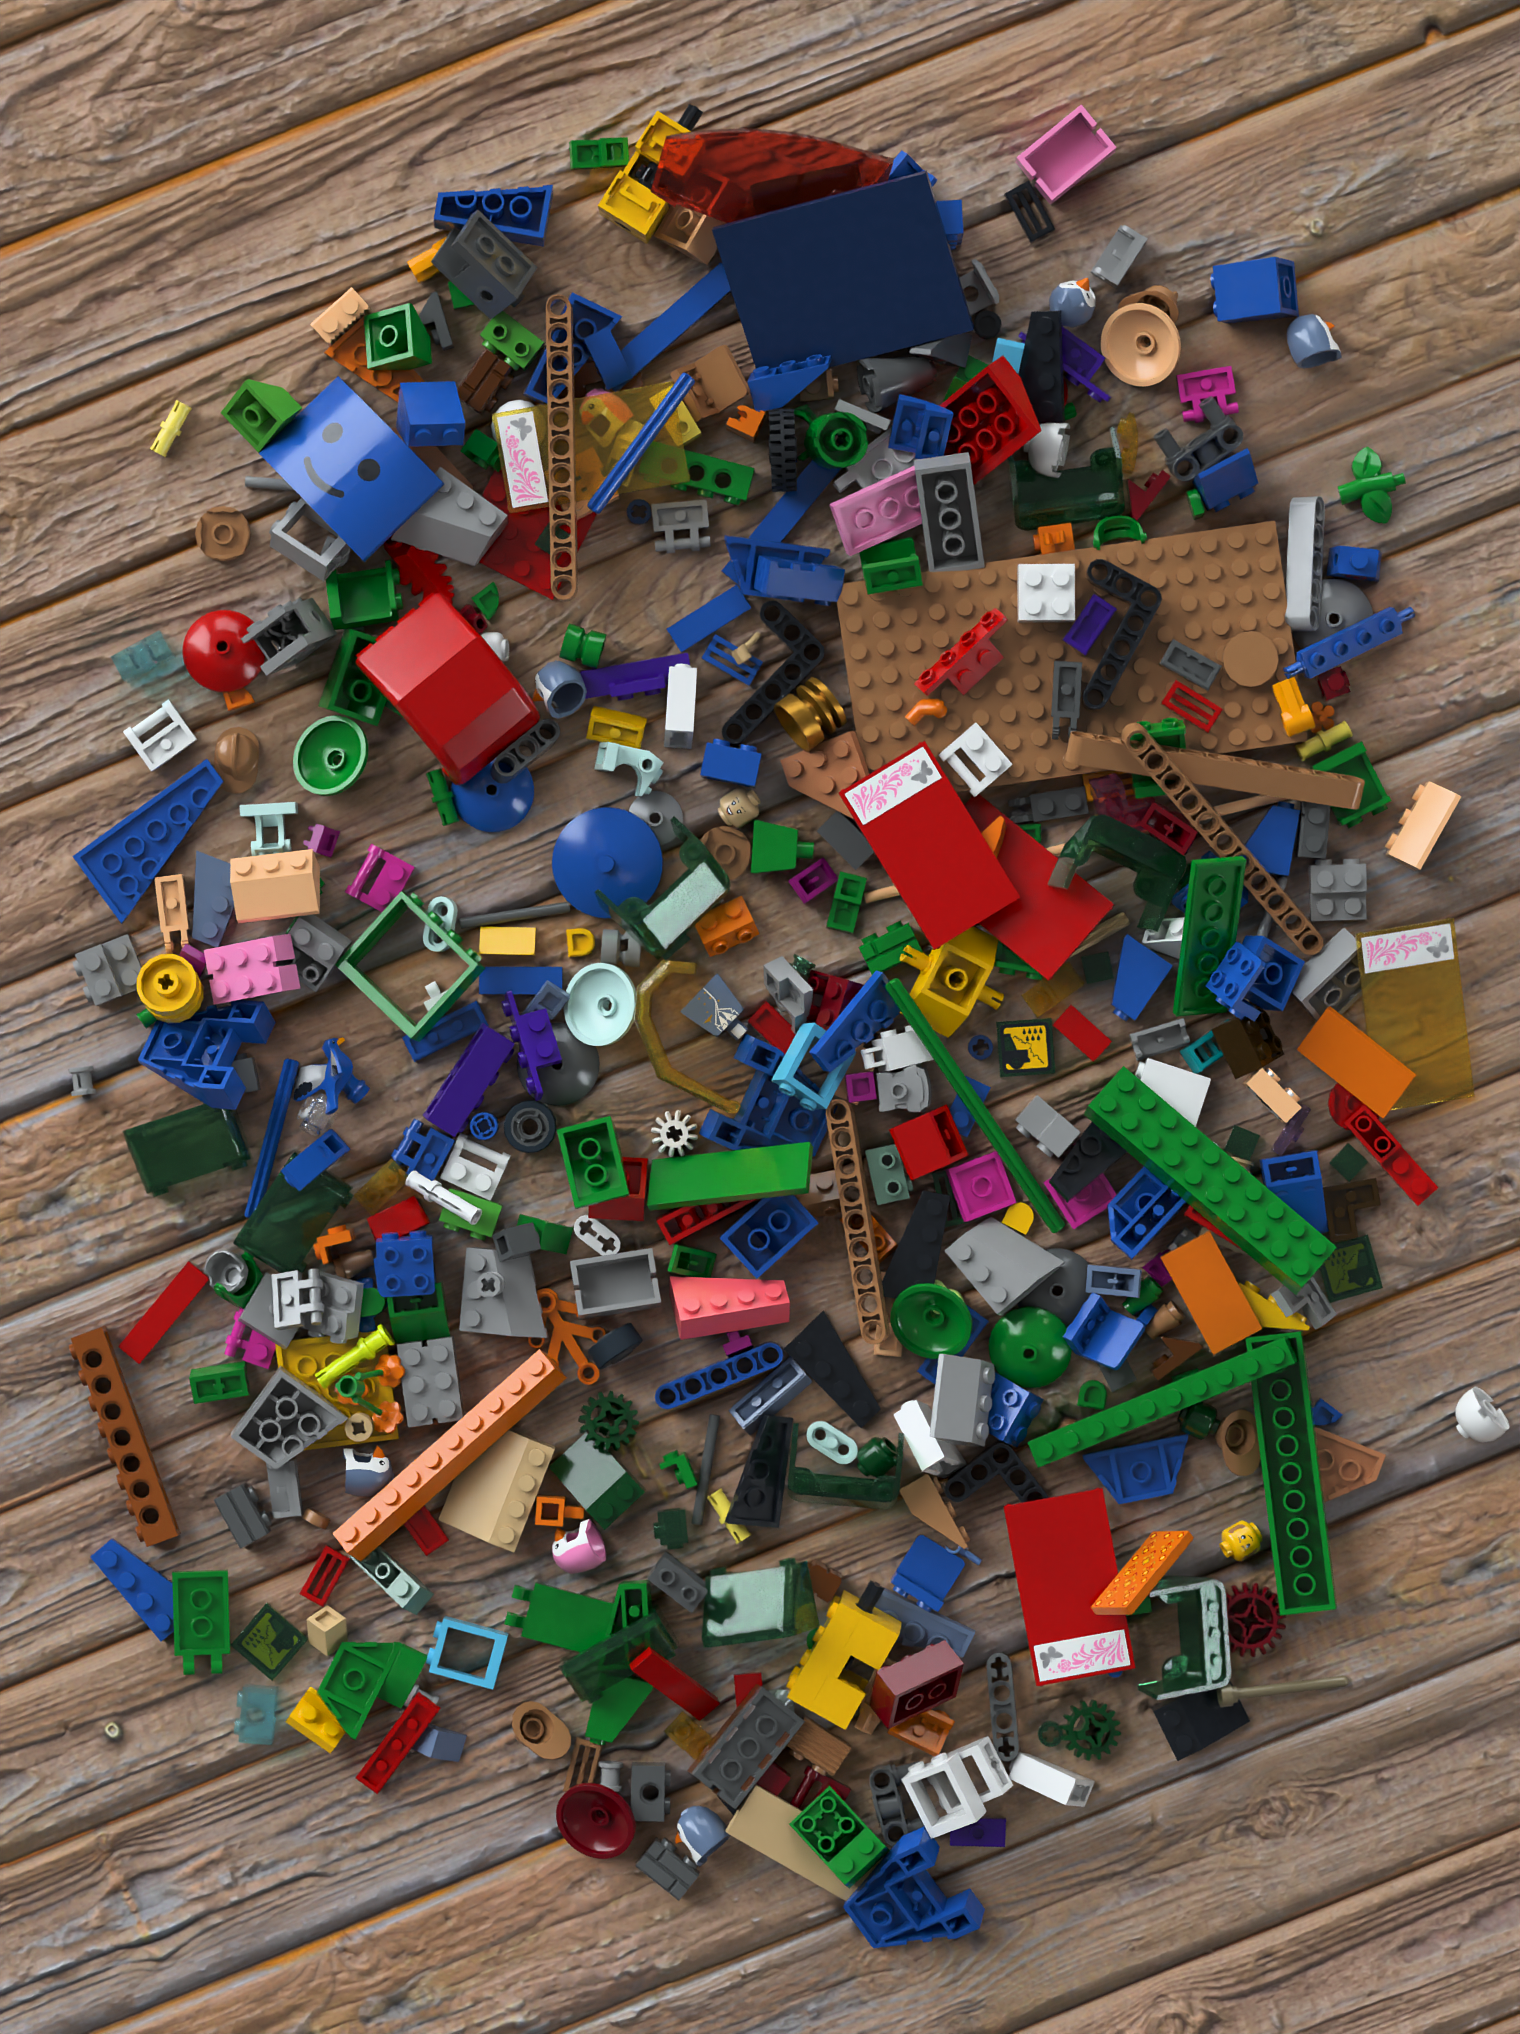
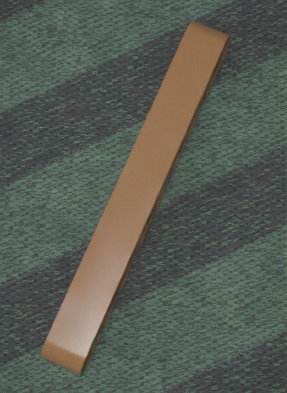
M835 1099L829 1103L826 1109V1119L860 1330L865 1342L880 1344L888 1339L890 1329L853 1105L848 1101ZM838 1104H842L846 1108V1115L841 1120L834 1116V1108ZM844 1131L848 1132L851 1137V1142L846 1147H842L838 1142L839 1134ZM846 1159H851L855 1163V1170L849 1175L842 1168ZM852 1186L857 1187L860 1192L859 1199L855 1202H851L847 1197V1191ZM855 1214H860L864 1219L863 1227L858 1230L851 1224V1219ZM860 1241L865 1242L869 1248L867 1255L864 1257L856 1253V1245ZM864 1269H869L873 1274V1280L868 1285L864 1284L860 1279V1274ZM869 1296L877 1300V1308L874 1312H869L864 1305L866 1298ZM872 1324L879 1325L882 1330V1335L877 1340L869 1335V1328Z

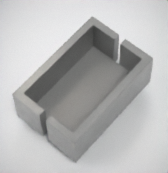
M652 1248L570 1261L574 1290H578L575 1291V1299L579 1320L661 1307L658 1279L654 1278L656 1277V1267Z
M454 1335L428 1339V1346H424V1340L397 1344L398 1356L401 1360V1365L405 1369V1375L401 1380L408 1427L433 1424L435 1422L434 1418H438V1423L459 1421L465 1416Z

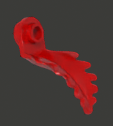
M392 536L384 543V549L398 564L401 585L404 586L412 583V595L416 596L423 591V600L432 592L435 594L441 593L453 604L452 598L455 594L450 592L454 590V586L447 585L452 581V577L441 576L447 570L445 564H435L439 554L428 550H420L403 542L392 541Z

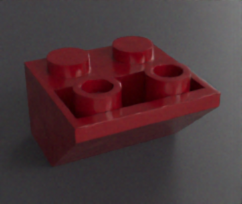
M811 970L807 983L813 989V998L806 1023H816L827 1031L864 985Z

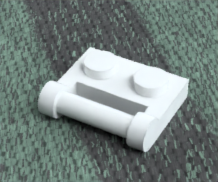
M169 699L162 703L163 707L138 725L123 731L151 772L197 741V738ZM166 717H171L174 722L142 744L138 737Z
M974 723L938 755L943 762L946 760L971 788L970 793L974 797L1012 765L977 723ZM959 748L965 752L985 775V778L980 782L954 753Z
M460 1133L440 1178L491 1201L511 1155L505 1152L500 1154L467 1139V1135ZM462 1149L498 1164L495 1172L461 1157Z

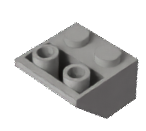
M315 915L299 916L288 933L291 934L295 959L276 961V965L296 964L299 981L317 992L336 967L335 964L344 955L352 941Z

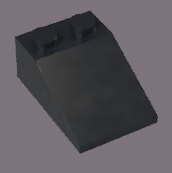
M1226 1671L1151 1707L1177 1761L1204 1749L1250 1722L1240 1699L1237 1703H1233V1706L1220 1707L1217 1686L1223 1684L1233 1686Z

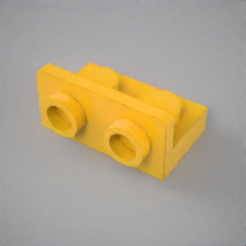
M309 1687L285 1722L331 1754L345 1734V1731L317 1695V1690Z

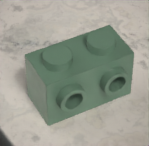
M891 1144L865 1150L877 1205L910 1198L909 1192L914 1191L912 1180H910L909 1175L905 1176L904 1164L896 1145Z

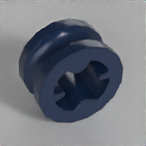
M642 499L630 502L627 507V516L632 523L643 525L650 520L652 511L648 502ZM636 505L639 508L645 506L647 511H644V513L647 515L643 519L639 516L634 518L631 513H634L632 508Z
M984 1035L974 1036L968 1043L970 1055L979 1060L988 1058L993 1051L992 1041ZM978 1039L985 1040L983 1044L988 1043V1050H984L981 1056L977 1055L978 1051L974 1052L972 1048L973 1045L977 1044Z

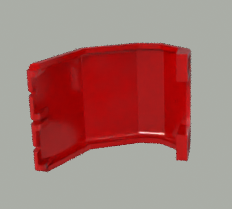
M432 592L418 604V609L412 608L396 622L398 624L396 627H389L375 639L376 643L374 645L370 643L355 655L357 657L356 665L398 710L443 766L441 770L446 777L454 784L461 785L470 780L506 748L535 726L540 720V714L531 697L484 638L441 593L435 594Z

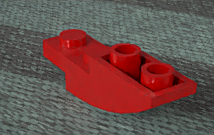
M1365 1104L1344 1122L1357 1140L1416 1206H1419L1438 1189V1186L1403 1149L1402 1145Z

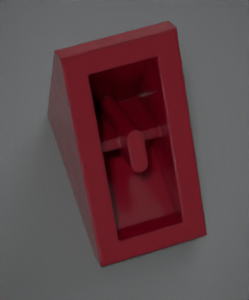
M1157 802L1151 804L1139 826L1184 856L1199 834L1184 814Z

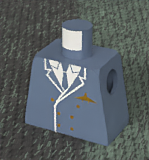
M718 974L680 1011L716 1037L726 1030L737 1041L748 1030L737 1018L744 1008Z

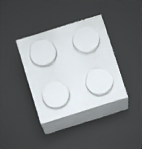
M1018 564V622L1075 621V564Z

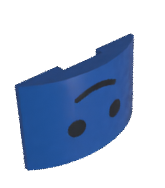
M338 376L259 452L272 468L364 562L444 485L403 440Z

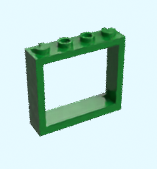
M401 891L335 965L411 1039L420 1042L486 968L480 963L482 957L472 948L467 950L461 944L463 939L454 930L450 929L447 931L442 926L444 921L434 911L428 913L422 907L425 902L415 893L410 895ZM408 908L469 965L465 972L418 1024L357 966Z

